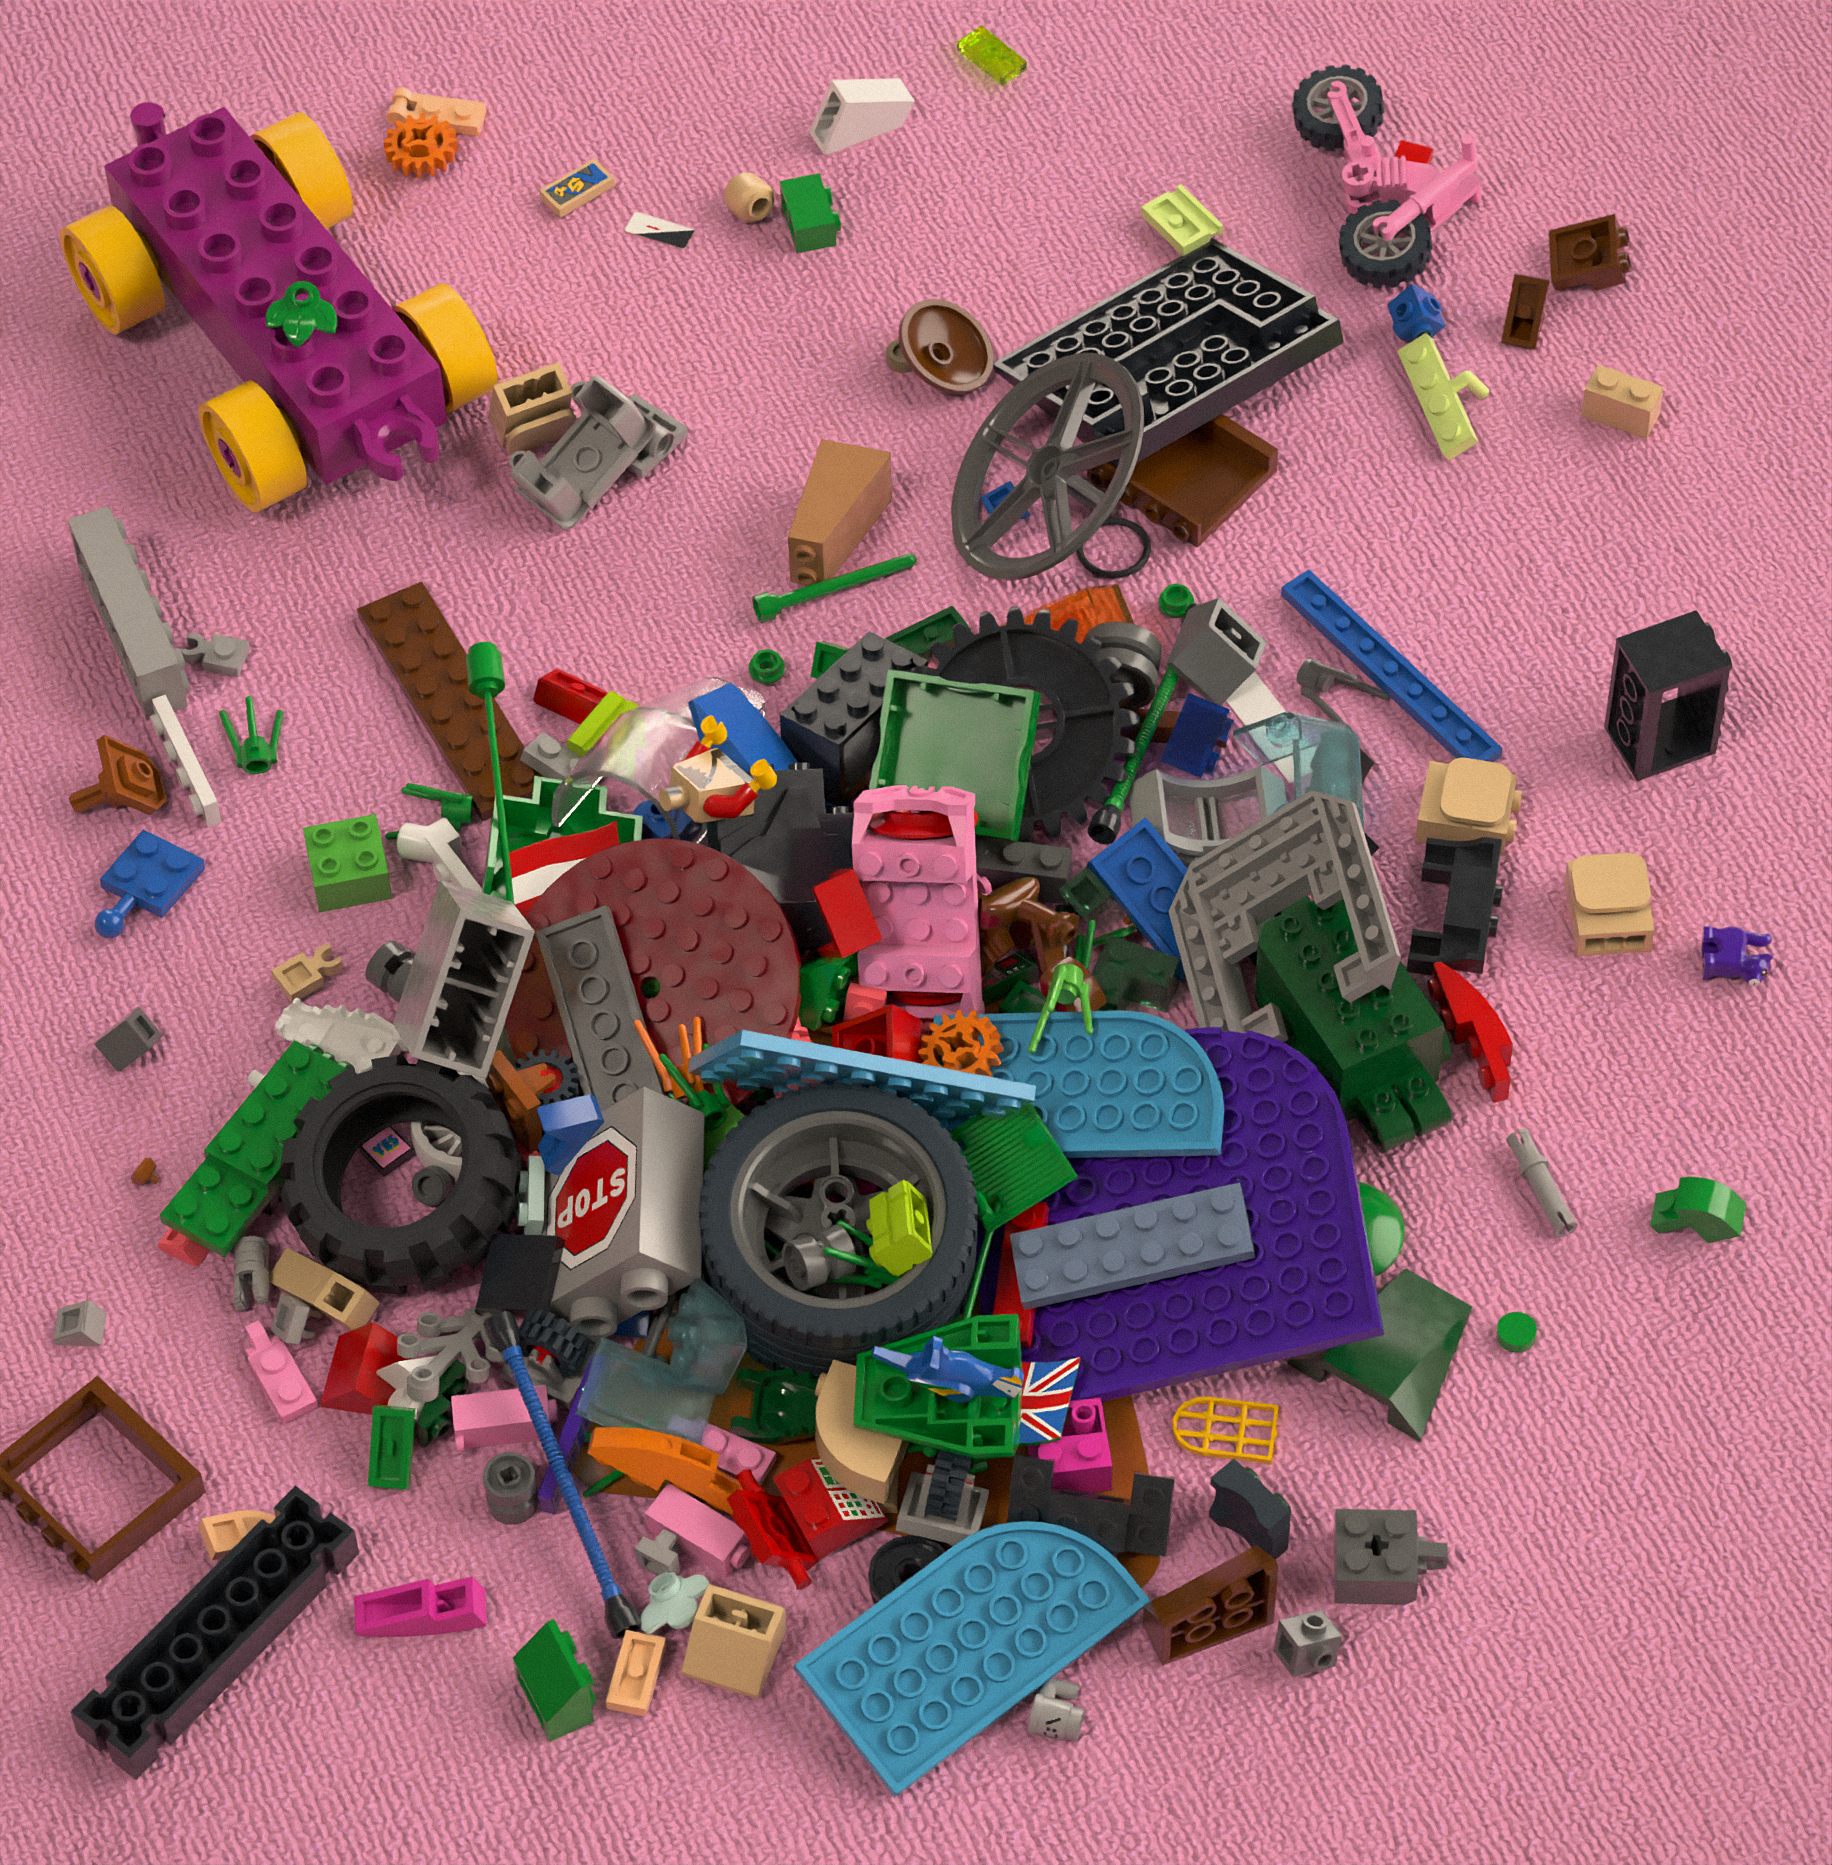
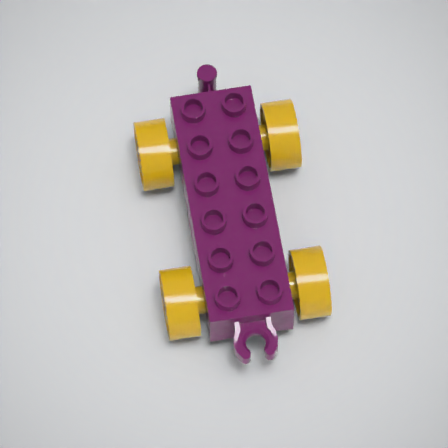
M144 102L135 106L130 113V120L134 128L137 147L132 152L104 165L112 205H107L61 228L59 237L62 252L81 296L93 315L108 332L114 335L119 334L164 311L165 297L160 277L244 382L206 401L198 409L201 430L209 451L223 478L240 502L250 511L258 513L304 489L307 484V475L302 456L325 485L364 465L381 478L399 481L403 477L401 457L389 452L414 439L417 442L418 452L425 462L433 463L439 458V441L436 428L447 423L446 414L492 392L493 385L498 384V373L491 348L474 314L460 295L449 285L438 283L391 308L326 230L352 216L353 199L344 170L320 128L306 114L296 112L251 134L249 137L224 106L210 114L201 115L191 123L167 134L164 122L165 113L159 104ZM299 281H307L317 287L322 300L333 306L336 312L337 328L334 334H327L314 329L310 337L300 347L296 348L287 339L283 327H266V313L273 302L284 297L290 285ZM300 294L296 299L303 301L308 298V295Z

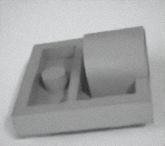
M633 394L629 399L656 422V430L653 437L626 468L643 479L688 436L687 426Z

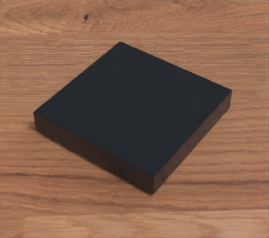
M493 1234L476 1309L483 1313L510 1311L513 1314H528L533 1309L535 1311L539 1309L543 1310L547 1315L565 1240L554 1235Z

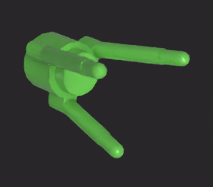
M1067 963L1057 965L1054 968L1047 999L1028 1047L1030 1054L1035 1052L1050 1012L1054 1010L1057 1002L1071 1004L1075 999L1080 998L1085 1032L1087 1035L1093 1033L1089 1003L1090 985L1083 982V971L1076 965Z

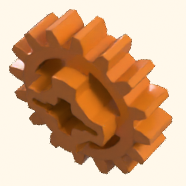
M421 113L419 119L415 120L411 115H407L406 123L397 120L395 121L396 130H387V138L383 141L387 163H392L394 171L403 168L405 177H408L412 172L416 173L418 179L422 178L424 172H428L431 177H434L435 169L439 168L442 171H446V162H455L454 153H458L455 129L449 128L447 120L439 123L438 115L432 116L430 120L425 118L424 113Z
M960 1009L956 1011L954 1019L950 1020L946 1014H943V1024L938 1026L931 1023L929 1025L933 1034L931 1036L924 1035L921 1038L926 1048L919 1050V1055L924 1061L922 1064L993 1077L989 1068L991 1065H1001L997 1054L1003 1052L1004 1047L999 1041L1001 1038L1000 1033L987 1016L980 1019L977 1012L972 1010L968 1017H965ZM978 1035L983 1037L984 1046H980ZM939 1055L943 1057L944 1067L939 1064Z

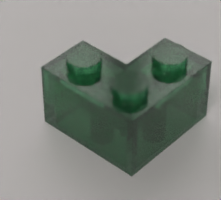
M1110 935L1092 971V975L1099 983L1107 1000V1003L1096 1011H1126L1130 1002H1134L1166 1013L1180 984V958Z

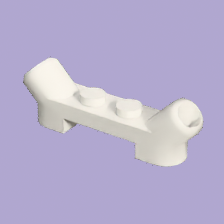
M442 818L428 826L405 823L401 826L397 839V850L401 858L429 862L433 865V871L438 881L443 880L482 892L480 885L460 860L462 858L460 836L447 819Z

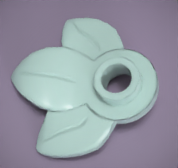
M664 1572L658 1575L649 1585L650 1603L641 1613L640 1621L643 1631L646 1634H651L666 1623L674 1629L689 1626L693 1622L699 1607L696 1599L705 1593L708 1584H710L707 1578L700 1574L683 1578L674 1572Z

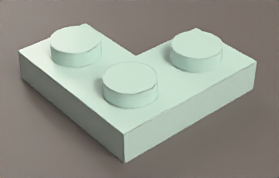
M529 1156L527 1170L520 1171L518 1193L515 1194L519 1203L514 1216H518L517 1224L521 1226V1232H524V1235L542 1234L544 1223L545 1166L541 1156Z

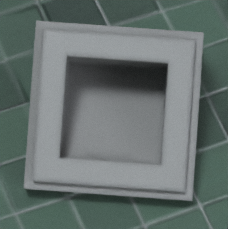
M90 1300L58 1309L53 1343L64 1346L101 1345L106 1321L105 1311Z

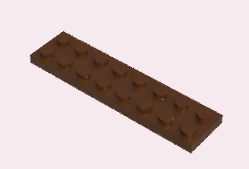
M421 581L357 608L359 620L465 794L473 795V807L482 822L490 819L495 789L485 699H481L469 692L465 662L467 653L423 582ZM492 698L502 793L507 796L531 799L534 776H543L520 760L525 747L496 700Z

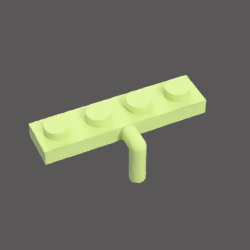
M1427 333L1399 349L1397 352L1442 454L1448 460H1451L1477 444L1478 439L1457 392L1467 387L1478 399H1484L1488 396L1489 389L1471 371H1464L1450 379L1437 347Z

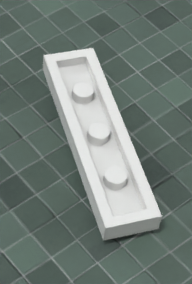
M166 695L152 699L155 713L150 716L152 727L156 736L163 735L166 740L162 744L168 761L170 763L176 761L179 767L175 769L181 788L183 790L189 788L192 794L188 796L193 813L196 817L202 815L208 828L222 823L216 797Z

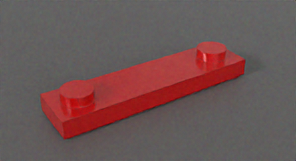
M1046 1202L1036 1203L1005 1224L993 1315L1018 1314L1021 1348H1031L1036 1308L1024 1310L1022 1306L1010 1234L1047 1226L1049 1207Z

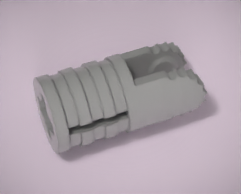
M246 1236L239 1238L234 1245V1306L236 1310L249 1309L251 1287H253L254 1298L258 1304L269 1303V1243L264 1238Z

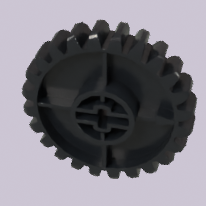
M1013 606L1010 607L1006 625L998 626L994 616L989 611L980 613L979 633L975 635L968 627L961 623L954 625V649L939 642H934L930 646V656L937 669L928 666H917L912 673L938 676L949 681L969 684L986 683L1027 689L1041 694L1040 703L1042 705L1039 706L1037 722L1049 720L1054 722L1036 725L1033 748L1035 741L1053 739L1041 752L1031 757L1018 842L1030 843L1033 828L1040 826L1045 836L1051 842H1055L1060 838L1061 819L1066 818L1072 826L1082 830L1087 826L1088 820L1084 804L1087 803L1094 809H1101L1106 800L1110 798L1102 784L1115 787L1117 782L1126 781L1128 778L1127 772L1114 760L1126 761L1128 758L1136 756L1138 748L1136 743L1129 738L1121 736V734L1137 729L1140 717L1133 711L1119 709L1132 700L1135 690L1128 683H1111L1119 674L1122 662L1117 657L1107 658L1098 662L1096 658L1099 655L1103 641L1099 635L1088 637L1080 644L1075 641L1078 628L1077 620L1069 618L1058 631L1050 629L1051 615L1049 610L1040 609L1035 616L1033 624L1029 625L1024 623L1020 608Z

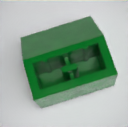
M859 951L844 958L822 957L818 954L799 968L801 1003L798 1016L802 1026L816 1031L824 1023L832 1022L838 1011L845 1009L850 982L852 983L853 977L858 976L857 953Z
M555 1619L546 1622L512 1658L515 1677L549 1742L594 1722L592 1706L597 1704L591 1686L594 1685L591 1673L585 1663L578 1665L574 1653L577 1652L574 1641L568 1630L560 1631Z

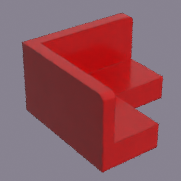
M841 868L828 874L830 879L812 888L833 939L832 942L817 948L819 956L844 958L883 940L854 869Z

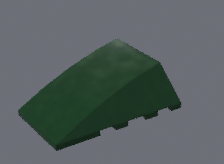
M1406 1268L1377 1290L1385 1335L1294 1356L1287 1360V1364L1319 1383L1323 1381L1329 1372L1388 1406L1387 1423L1421 1443L1426 1424L1437 1402L1440 1388L1445 1381L1449 1365L1454 1353H1456L1472 1312V1306Z

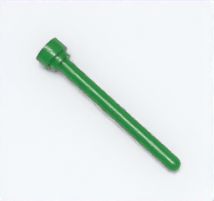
M908 553L778 596L775 593L769 594L768 592L752 596V605L755 615L760 623L774 620L776 615L781 614L782 609L911 568L916 564V557Z

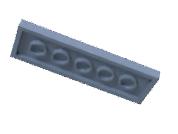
M1240 1182L1010 1234L1020 1298L1024 1310L1256 1258Z

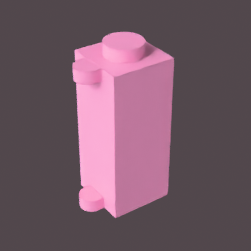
M546 1385L534 1386L550 1426L553 1423H558L556 1399L548 1400ZM519 1388L451 1396L457 1452L472 1448L539 1441L533 1426L534 1424H532V1419H530L528 1410L520 1395Z
M667 1483L645 1512L649 1531L658 1536L665 1528L678 1535L679 1538L676 1543L680 1544V1550L726 1578L734 1568H741L750 1554L749 1540L737 1524L670 1483Z

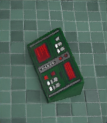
M1020 951L994 963L995 967L993 970L987 973L985 979L981 982L984 1007L1006 997L1019 980L1028 985L1038 981L1039 969L1037 963Z

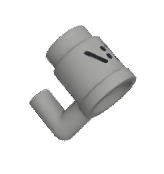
M1054 1678L1043 1684L1034 1700L1028 1725V1734L1040 1735L1065 1741V1738L1077 1741L1083 1722L1084 1709L1074 1707L1071 1702L1055 1699V1696L1076 1701L1079 1684Z

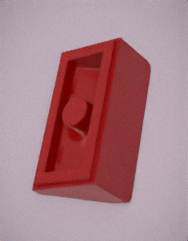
M557 668L538 679L533 701L535 704L581 725L608 692Z

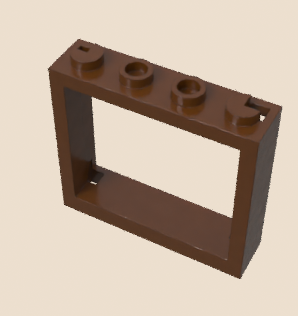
M98 1375L0 1454V1499L3 1501L7 1498L16 1505L14 1508L19 1517L29 1526L34 1523L41 1530L40 1534L50 1548L55 1551L60 1548L67 1555V1562L72 1569L80 1576L86 1573L95 1583L206 1493L201 1473ZM99 1412L175 1486L91 1554L15 1479Z

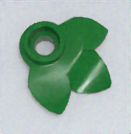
M299 281L287 288L283 298L270 305L266 313V327H283L287 339L294 347L298 348L310 337L314 329L323 333L334 334L337 328L336 312L330 303L320 298L319 290L314 284L307 281ZM300 294L308 295L306 300L299 301L296 299Z

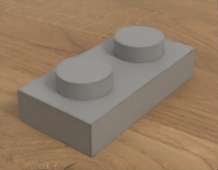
M544 732L523 750L520 759L545 777L596 785L603 772Z

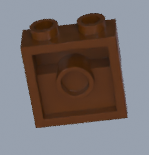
M1615 214L1548 230L1551 283L1555 291L1589 283L1592 291L1626 283V273L1632 272V265L1628 252H1624V247L1630 246V237L1627 227L1620 226Z

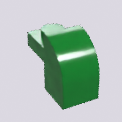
M1682 1177L1679 1180L1678 1189L1656 1193L1650 1226L1658 1234L1692 1227L1707 1243L1740 1237L1746 1203L1732 1189L1720 1182L1703 1177Z

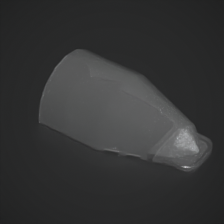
M705 677L620 714L554 791L551 813L553 826L560 827L602 777H610L634 787L655 804L669 824L673 839L699 844L707 834V823L695 822L680 808L665 811L659 801V791L670 787L672 767L680 763L695 742L699 741L688 702L731 682L719 677ZM736 686L764 717L766 714L764 696L759 692Z

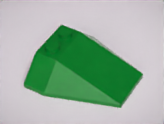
M1018 1314L978 1315L881 1346L884 1349L910 1355V1353L923 1351L924 1345L935 1336L943 1339L942 1345L948 1350L967 1352L979 1360L1001 1368L1012 1370L1013 1367L1022 1370ZM872 1350L857 1354L853 1418L855 1428L971 1458L1014 1456L1020 1443L1022 1389L1015 1398L981 1395L973 1397L969 1402L958 1403L908 1381L907 1373L871 1356Z

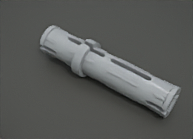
M1519 1129L1520 1141L1515 1132L1506 1138L1507 1144L1520 1165L1518 1167L1519 1173L1523 1179L1528 1180L1553 1228L1555 1236H1566L1563 1230L1564 1225L1570 1234L1577 1228L1578 1224L1571 1215L1547 1169L1549 1164L1546 1157L1539 1154L1528 1129Z

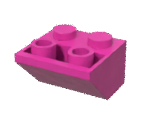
M1101 1397L1070 1401L1061 1439L1047 1444L1025 1446L1026 1456L1047 1460L1050 1458L1056 1459L1052 1489L1055 1487L1088 1493L1111 1491L1112 1461Z

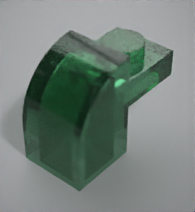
M1088 866L1058 890L1059 894L1084 923L1101 915L1114 905L1113 902L1115 901L1112 894Z

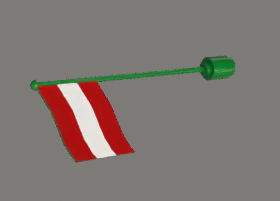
M478 642L469 647L468 654L465 657L468 689L471 694L485 699L507 900L511 901L525 918L545 890L563 873L589 856L619 845L617 822L615 820L606 826L589 832L542 840L509 853L492 698L505 689L502 654L498 651L495 644L491 642Z

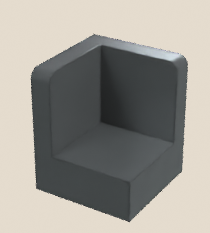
M138 1006L109 1028L94 1045L114 1069L120 1072L148 1051L163 1035Z

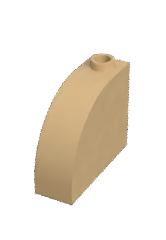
M833 1360L828 1374L821 1373L815 1390V1396H818L816 1405V1446L819 1457L829 1474L844 1488L863 1498L885 1504L910 1442L854 1427L857 1366Z

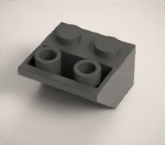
M1216 598L1188 610L1167 665L1214 708H1217L1257 669L1267 641L1220 598Z

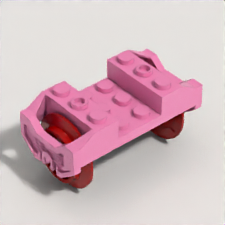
M895 785L863 791L854 801L852 834L853 869L858 880L862 881V890L883 940L861 949L857 953L859 984L890 991L891 994L887 995L885 1006L893 1004L917 1018H934V1015L943 1014L955 1015L956 1011L960 1009L964 1015L969 1014L972 1010L976 1011L977 1014H984L985 1012L981 984L985 979V975L981 976L974 827L978 823V814L974 811L975 794L949 786H943L938 792H935V786H930L928 790L912 786L909 790L905 785Z

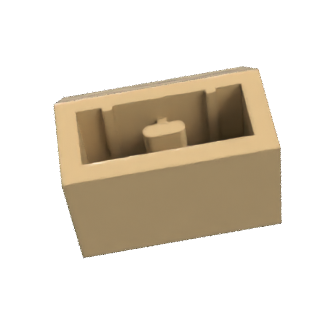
M708 1584L693 1620L681 1671L682 1676L759 1699L787 1631L785 1608Z

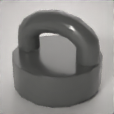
M432 1165L419 1170L412 1180L414 1196L419 1202L429 1206L443 1202L455 1186L444 1169Z

